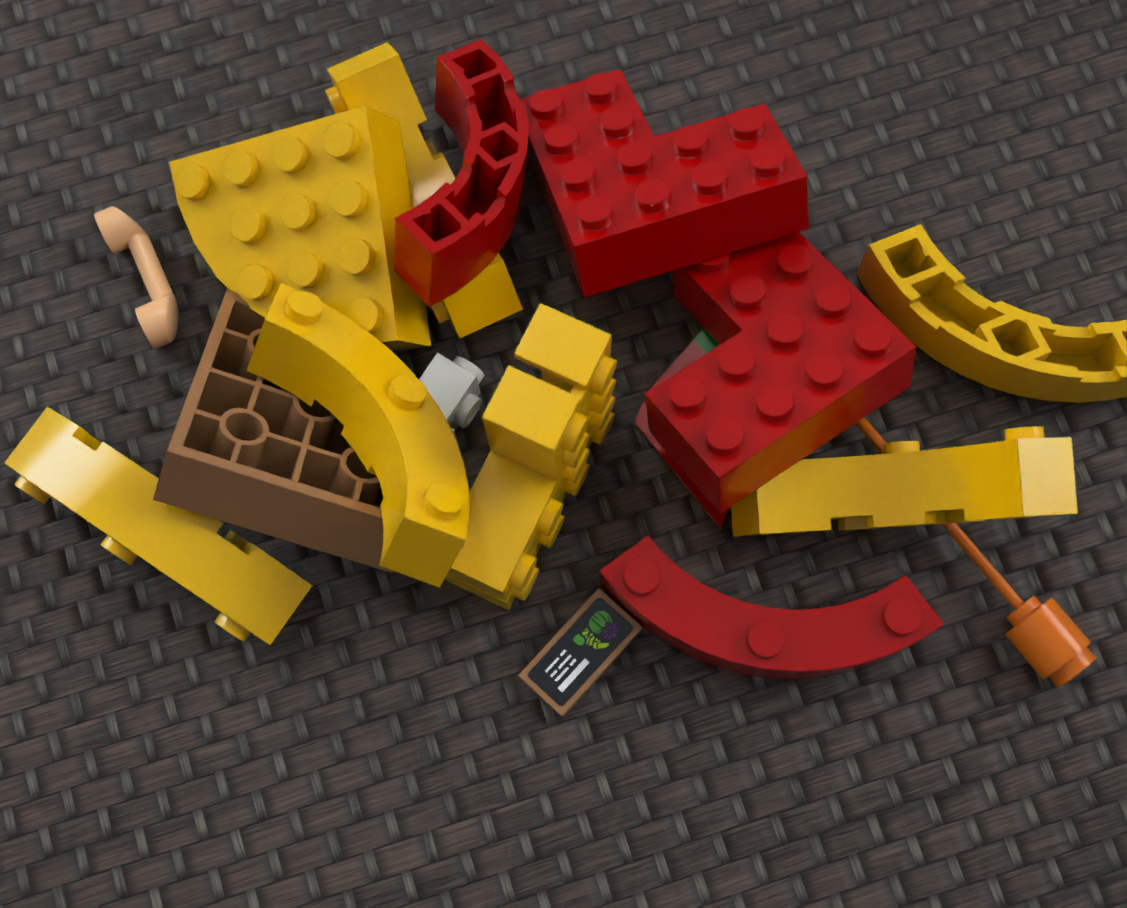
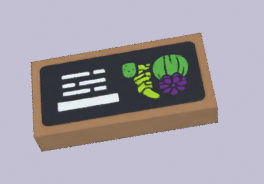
M598 588L522 670L518 677L563 718L641 633L643 627Z

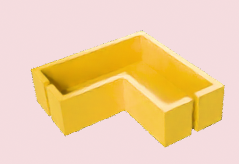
M542 303L539 304L514 353L515 358L541 369L542 380L508 365L482 416L490 452L469 492L470 516L466 541L446 576V581L508 611L515 598L525 601L539 572V569L535 567L536 555L541 545L551 548L565 519V516L561 515L564 506L562 502L567 493L574 496L578 494L590 468V464L586 463L590 453L589 447L592 442L599 445L603 443L615 416V413L611 412L616 399V397L612 396L616 379L612 378L617 366V360L611 358V334Z

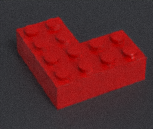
M621 69L608 73H598L581 81L554 89L541 90L533 95L520 98V102L525 103L528 116L527 159L584 298L809 229L807 175L765 103L654 136Z
M800 232L672 271L674 297L715 339L719 346L645 393L649 432L721 514L909 388L916 346Z

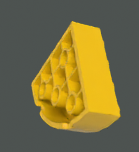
M365 105L169 162L177 202L194 244L215 276L229 290L238 293L247 302L250 309L265 318L280 283H283L297 290L313 293L323 303L338 310L365 328L391 351L431 347L426 304L394 271L395 217L412 209L400 121Z

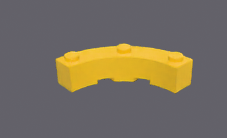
M388 42L327 69L334 86L326 89L325 92L335 114L366 105L400 121L412 209L432 196L446 181L450 185L456 178L445 156L442 153L438 154L430 138L424 141L418 128V124L427 121V118L399 54ZM499 253L476 278L453 295L430 307L438 324L449 320L460 339L523 310L504 260Z
M921 224L868 245L856 274L869 296L883 314L913 344L946 367L987 387L1017 396L1044 401L1081 403L1108 401L1127 397V320L1090 323L1088 327L1063 326L1052 324L1050 318L1021 310L1003 301L993 303L964 283L966 277L943 256Z
M280 283L265 317L246 371L278 385L311 407L314 400H317L344 425L341 435L356 452L367 472L377 476L384 496L380 505L384 531L383 550L379 566L440 588L466 541L470 516L469 487L465 465L456 438L444 414L425 385L415 376L410 368L365 328L338 310L323 303L313 293L297 290Z
M49 407L44 410L4 462L21 475L14 484L42 504H45L51 496L107 534L100 544L129 565H132L138 556L220 611L221 613L214 622L243 642L252 633L271 645L312 587L310 583L256 545L247 542L231 530L224 538L218 535V530L224 524L220 520L153 500L159 478L108 444L101 443L80 426Z
M1042 426L1005 429V441L920 451L919 441H899L884 443V454L802 459L731 507L733 536L831 530V519H838V529L842 531L1078 514L1072 437L1045 438L1044 427Z

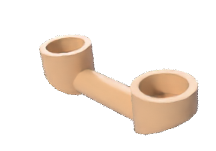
M110 206L94 213L100 232L112 253L117 254L128 248L130 249L150 295L151 302L135 308L136 316L149 343L155 350L172 343L178 329L177 300L149 235L136 221L116 207Z

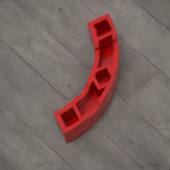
M483 39L437 57L435 112L446 122L455 135L463 152V166L451 185L446 181L428 199L415 208L395 217L394 271L429 307L456 293L476 278L494 260L507 242L517 222L522 204L529 136L527 109L525 103L520 102L513 88L514 77L498 54Z
M649 536L599 570L600 585L617 605L645 630L654 633L668 644L682 650L684 654L696 660L724 670L755 677L806 679L849 672L879 663L898 654L944 625L943 621L906 575L886 588L852 602L819 609L791 610L747 603L724 595L702 584L669 559Z

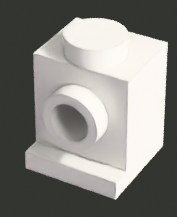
M437 352L419 380L425 385L444 414L459 446L455 430L458 426L466 428L476 416L482 403V399L478 397L481 393L479 384L485 374L476 365L462 357L456 356L451 361Z

